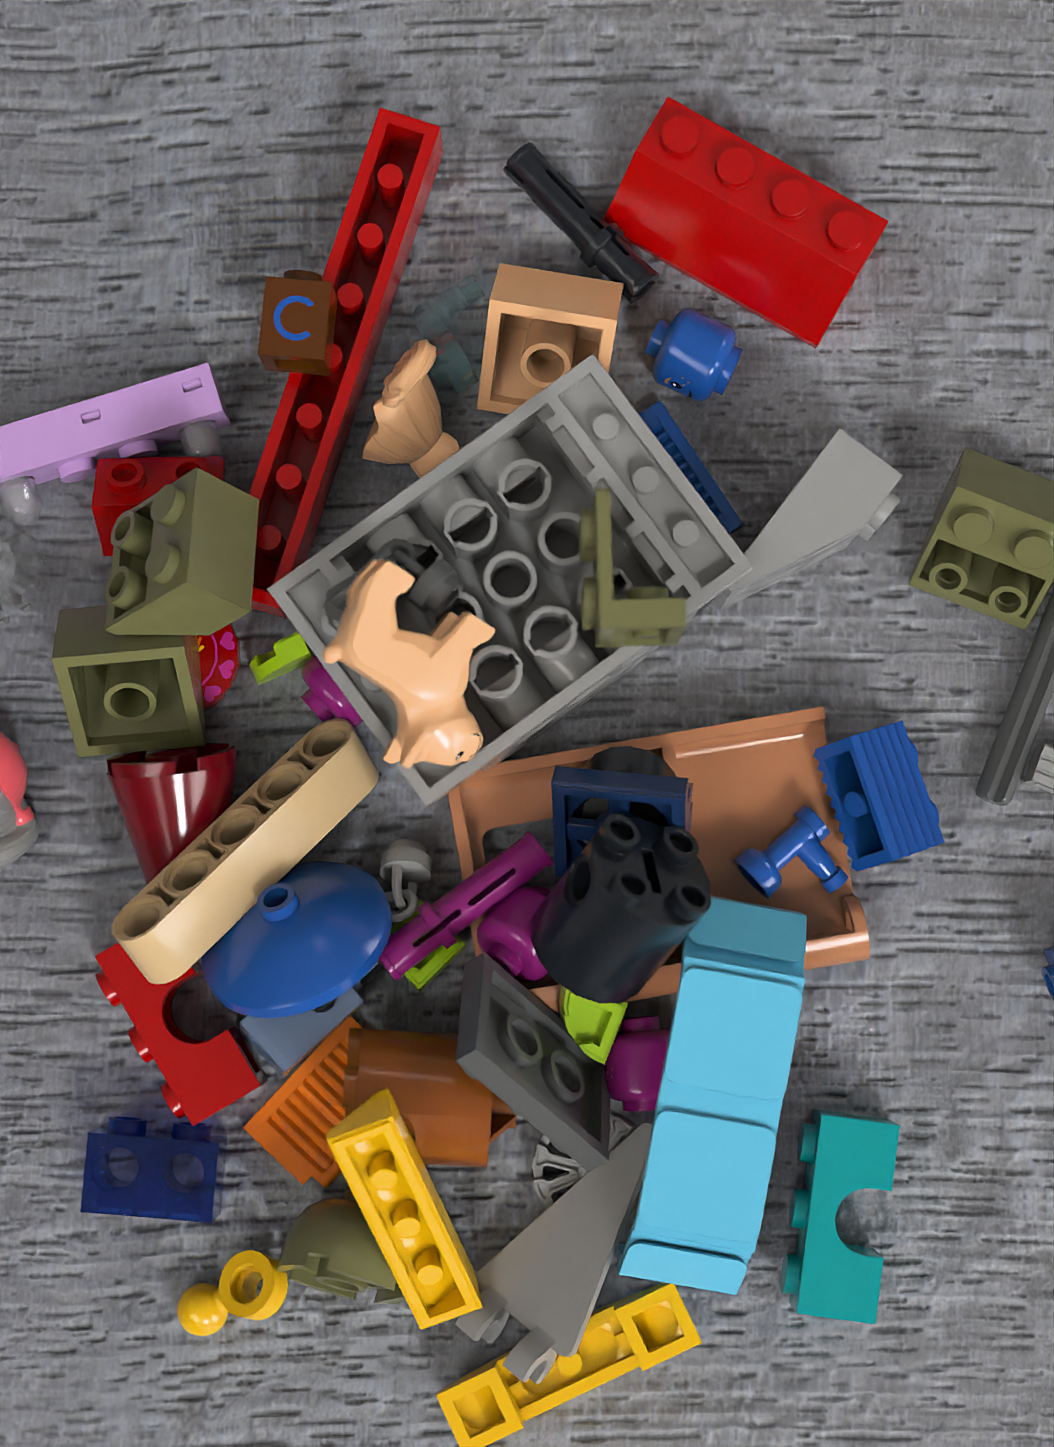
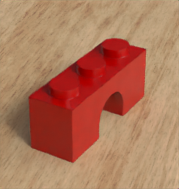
M119 942L95 956L102 969L95 976L103 994L114 1007L122 1003L134 1024L133 1027L128 1029L129 1038L140 1057L146 1063L153 1059L155 1060L167 1081L160 1085L161 1093L167 1105L178 1119L187 1116L191 1125L195 1126L268 1082L267 1077L237 1026L225 1030L210 1040H197L184 1034L176 1025L172 1013L174 997L178 989L185 982L203 972L199 960L177 979L164 984H154L148 982Z

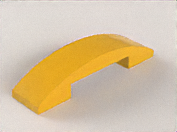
M662 1283L592 1311L576 1354L571 1357L557 1354L551 1370L540 1384H535L530 1378L527 1382H522L503 1366L506 1357L510 1353L509 1351L436 1393V1397L459 1447H485L522 1429L526 1420L638 1367H641L642 1371L649 1369L701 1344L702 1340L676 1285Z

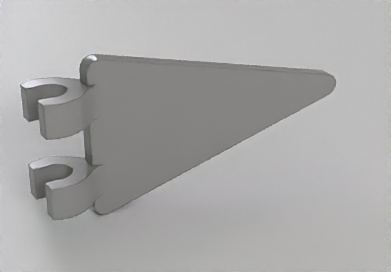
M643 1123L609 1153V1161L584 1175L476 1273L478 1286L483 1290L480 1294L483 1307L460 1315L455 1325L473 1340L479 1341L482 1337L488 1343H493L502 1332L509 1313L528 1328L531 1332L514 1346L503 1363V1366L522 1382H527L530 1378L535 1384H540L551 1370L557 1354L571 1357L578 1350L642 1184L652 1124Z

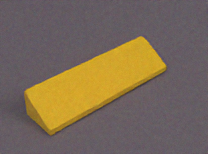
M383 1089L374 1094L327 1132L326 1140L422 1330L480 1309L483 1306L473 1266L389 1089Z

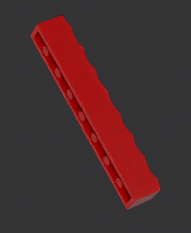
M381 107L379 108L322 276L323 281L332 282L337 297L330 376L301 373L289 374L249 491L250 495L259 499L251 606L253 609L287 619L286 614L267 589L307 560L443 156L441 126Z

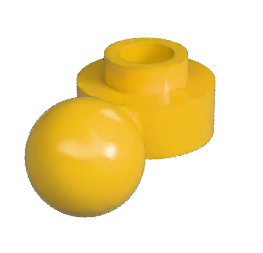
M254 1250L242 1251L234 1255L224 1266L219 1279V1287L210 1283H198L190 1286L183 1292L177 1304L178 1320L181 1326L190 1334L208 1336L221 1329L227 1320L228 1313L256 1321L267 1319L278 1311L285 1300L288 1289L286 1271L279 1273L276 1270L279 1260L274 1256ZM263 1278L262 1289L257 1296L256 1288L259 1281Z

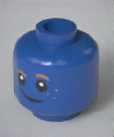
M686 308L677 313L672 323L662 319L659 320L645 354L655 358L652 375L658 384L701 402L711 397L713 392L723 395L743 349L735 346L736 333L731 326L696 310Z

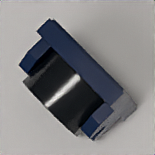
M632 746L610 747L596 753L585 764L584 768L555 766L551 781L555 877L563 876L585 847L586 843L583 840L589 841L606 817L611 814L642 818L664 828L679 826L690 833L693 802H691L693 783H688V778L676 777L675 772L664 759L648 750Z

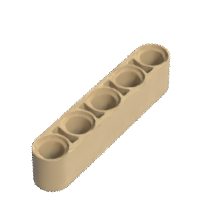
M337 718L327 720L311 729L116 915L112 924V934L148 982L164 984L184 974L257 903V899L263 890L278 883L371 792L377 784L379 771L353 726L347 720Z

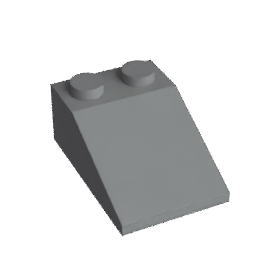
M839 428L744 553L753 566L752 570L713 598L710 603L719 610H722L844 550L857 535L867 542L901 500L891 491L903 475Z

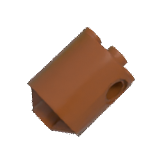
M350 1028L343 1087V1107H346L345 1118L374 1094L388 1088L424 1164L487 1167L489 1144L507 1128L515 1129L517 1115L509 1109L502 1099L478 1079H473L467 1075L461 1065L455 1061L457 1033Z

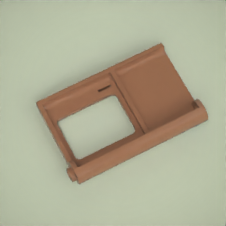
M824 706L500 762L485 772H482L480 769L448 793L462 880L464 881L477 869L486 864L483 836L488 830L553 818L551 781L555 766L584 768L585 764L596 753L610 747L632 746L648 750L664 759L675 772L676 777L688 778V783H693L691 799L693 809L690 833L699 845V852L696 856L701 861L709 879L711 896L782 908L807 915L804 971L868 960L870 958L867 923L861 902L853 893L846 848L843 843L844 836L838 830L840 822L834 818L836 810L830 806L832 798L826 794L828 786L822 782L823 773L817 769L819 761L813 757L815 749L827 745ZM803 805H806L828 827L830 834L820 843L827 850L836 867L840 866L848 875V879L839 889L828 893L820 883L821 879L810 871L796 855L779 871L782 876V884L767 899L745 879L735 866L733 860L748 848H755L762 852L796 821L794 813ZM490 910L470 924L476 957L482 954L477 942V928ZM683 940L640 992L627 999L626 1002L677 993L682 967ZM549 973L539 981L523 982L517 980L555 1014H560L559 994L561 985Z

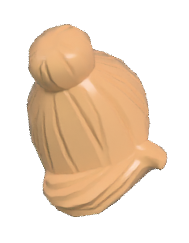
M427 339L415 342L412 348L407 350L395 364L392 373L385 377L383 382L385 388L382 392V397L373 405L376 419L370 429L362 452V459L386 464L409 463L419 478L460 450L457 440L450 434L442 431L440 404L433 384L427 374L436 359V347L430 344Z

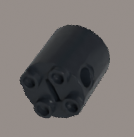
M611 814L606 817L531 919L530 939L540 963L556 982L576 996L599 1004L622 1003L640 992L711 906L710 882L701 861L696 856L699 852V845L692 834L679 826L664 828L642 818L626 817L621 814Z

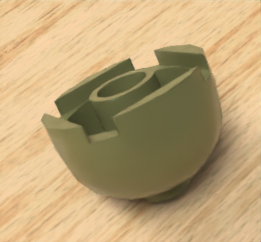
M345 1189L342 1199H321L307 1206L292 1223L283 1243L276 1268L279 1273L290 1270L288 1279L315 1290L355 1300L357 1292L363 1293L366 1292V1289L377 1290L374 1303L400 1304L405 1300L351 1189Z

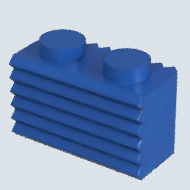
M903 720L858 733L815 749L813 757L819 761L817 769L823 773L822 782L828 786L826 794L832 798L830 806L836 810L834 818L840 822L838 830L844 834L843 843L849 847L847 855L853 859L851 867L857 872L945 843L939 827L937 807L929 798L917 764L918 752L914 743L908 738Z

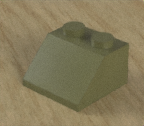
M107 605L59 610L51 659L78 757L206 745L200 655L196 635H115L105 630Z

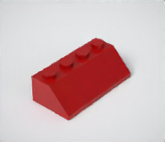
M667 97L637 147L604 218L609 224L616 222L625 233L623 236L625 241L815 349L889 222L670 97Z

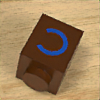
M288 270L284 272L283 278L266 276L258 355L265 370L330 376L337 297L332 282L323 281V277L320 274L306 270Z

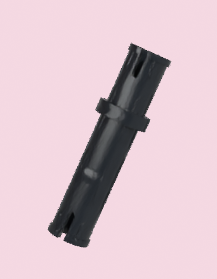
M532 142L524 144L513 153L506 162L507 166L503 168V172L521 187L545 215L573 241L574 245L581 251L580 259L589 268L595 266L610 281L624 283L622 295L630 304L642 298L654 286L655 281L659 278V274L623 239L625 233L616 222L609 224L600 216L563 175L546 160Z

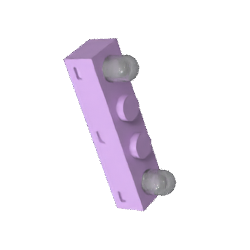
M209 363L0 426V500L6 517L17 525L32 524L39 518L42 511L37 484L60 478L61 482L64 483L90 478L95 475L97 461L102 458L155 457L159 453L157 447L180 440L182 441L186 457H222L223 445L218 429L231 425L217 377Z

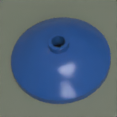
M329 861L297 863L278 883L263 890L257 899V903L202 956L204 977L215 997L224 1006L242 1015L258 1018H279L315 1009L339 997L353 987L369 972L379 959L387 944L392 925V914L388 899L378 881L369 873L356 866Z

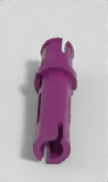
M530 831L523 834L524 836L483 867L477 869L471 876L432 905L426 900L416 908L420 914L389 936L379 959L396 981L402 977L401 975L443 945L446 949L450 948L457 942L454 938L456 934L492 907L502 902L508 895L544 868L550 867L553 864L546 851Z

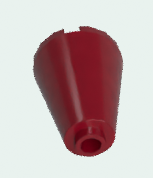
M206 743L205 746L167 749L166 751L147 754V751L122 753L106 759L107 776L146 884L150 883L232 805L237 758L235 746L229 747L228 743Z

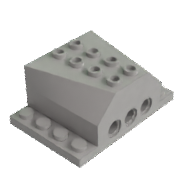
M594 354L587 357L267 589L384 750H386L390 740L397 731L398 715L395 703L381 688L346 666L340 660L331 664L326 663L322 657L326 646L337 635V631L328 624L329 620L324 609L327 590L354 575L371 560L385 543L394 538L407 540L413 545L417 557L416 561L425 569H428L439 559H444L458 571L456 579L464 585L455 602L443 614L437 616L431 610L423 613L408 601L410 591L416 581H413L406 592L396 596L394 603L398 629L428 635L448 611L453 612L457 616H460L462 612H469L495 629L487 642L480 643L472 651L469 661V679L463 694L467 708L475 716L483 736L482 746L477 754L465 764L457 763L454 766L437 765L421 761L407 769L400 765V761L395 762V765L427 808L480 769L482 772H485L537 739L639 664L659 647L595 648V630H582L581 589H583V578L593 577V562H580L579 521L581 508L593 506L595 488H610L613 600L626 599L627 589L664 587L668 589V598H685L687 624L693 619L698 609L737 582L753 568L752 564ZM391 554L387 560L398 566Z

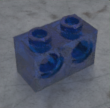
M123 1116L108 1117L107 1127L100 1126L88 1132L80 1212L212 1223L221 1214L228 1137L211 1135L212 1125L206 1123H198L192 1126L190 1122H173L172 1132L147 1130V1119ZM114 1148H125L135 1155L138 1161V1173L133 1181L120 1180L111 1172L109 1157ZM189 1153L200 1160L204 1169V1176L200 1185L186 1186L176 1179L173 1172V1162L177 1154Z

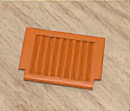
M352 1016L344 1021L314 1050L243 1127L252 1138L302 1185L312 1176L324 1188H327L342 1172L326 1140V1133L345 1119L346 1107H343V1087L348 1057L350 1028L364 1029Z

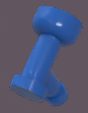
M803 805L794 813L796 821L762 852L755 848H748L733 860L735 866L745 879L767 899L782 884V876L779 871L796 855L810 871L821 879L820 883L828 893L839 889L848 879V875L840 866L836 867L831 856L820 843L830 834L828 827L806 805Z

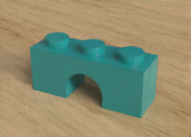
M813 1109L811 1124H801L797 1145V1161L806 1163L803 1189L793 1188L789 1208V1227L798 1228L795 1254L785 1253L781 1271V1293L790 1294L789 1303L797 1314L876 1325L884 1258L874 1248L850 1245L841 1241L836 1231L835 1217L842 1200L856 1190L871 1188L892 1191L900 1129L899 1124L889 1119Z

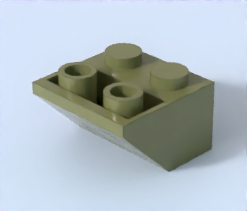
M965 447L941 495L908 585L1026 630L1054 580V481Z
M196 467L175 482L164 486L159 492L131 510L123 512L117 518L111 532V543L114 548L111 576L105 588V599L108 602L105 630L115 635H211L250 613L259 499Z

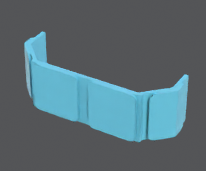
M710 895L711 906L709 910L683 939L681 973L636 1217L627 1243H618L615 1254L618 1260L617 1270L619 1275L737 1295L747 1272L748 1261L752 1253H755L757 1238L760 1233L781 1107L787 1087L805 983L804 956L806 952L807 915L797 911Z

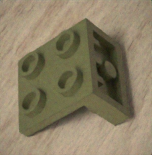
M595 488L593 506L581 508L579 521L580 562H593V577L583 578V589H581L582 630H595V648L677 645L686 628L685 598H668V589L664 587H637L626 590V599L613 600L610 488Z

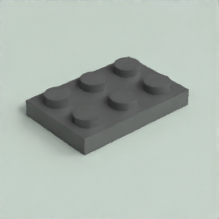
M485 952L465 963L455 1061L461 1065L467 1075L473 1079H478L502 1099L514 1114L525 1118L549 1138L556 1149L567 1153L587 1171L609 1161L610 1094L602 1063L586 1055L569 1036L562 1019Z

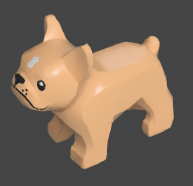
M373 560L357 574L349 587L346 608L340 618L337 635L326 646L322 657L326 663L331 664L340 660L346 666L381 688L395 703L398 715L397 731L383 754L384 761L390 764L400 761V765L407 769L421 761L454 766L457 763L465 764L477 754L483 742V736L475 716L468 710L463 696L469 679V661L473 649L480 643L487 642L495 629L469 612H462L460 616H457L451 611L444 614L428 635L398 629L394 605L395 599L400 593H404L410 588L414 577L388 560Z

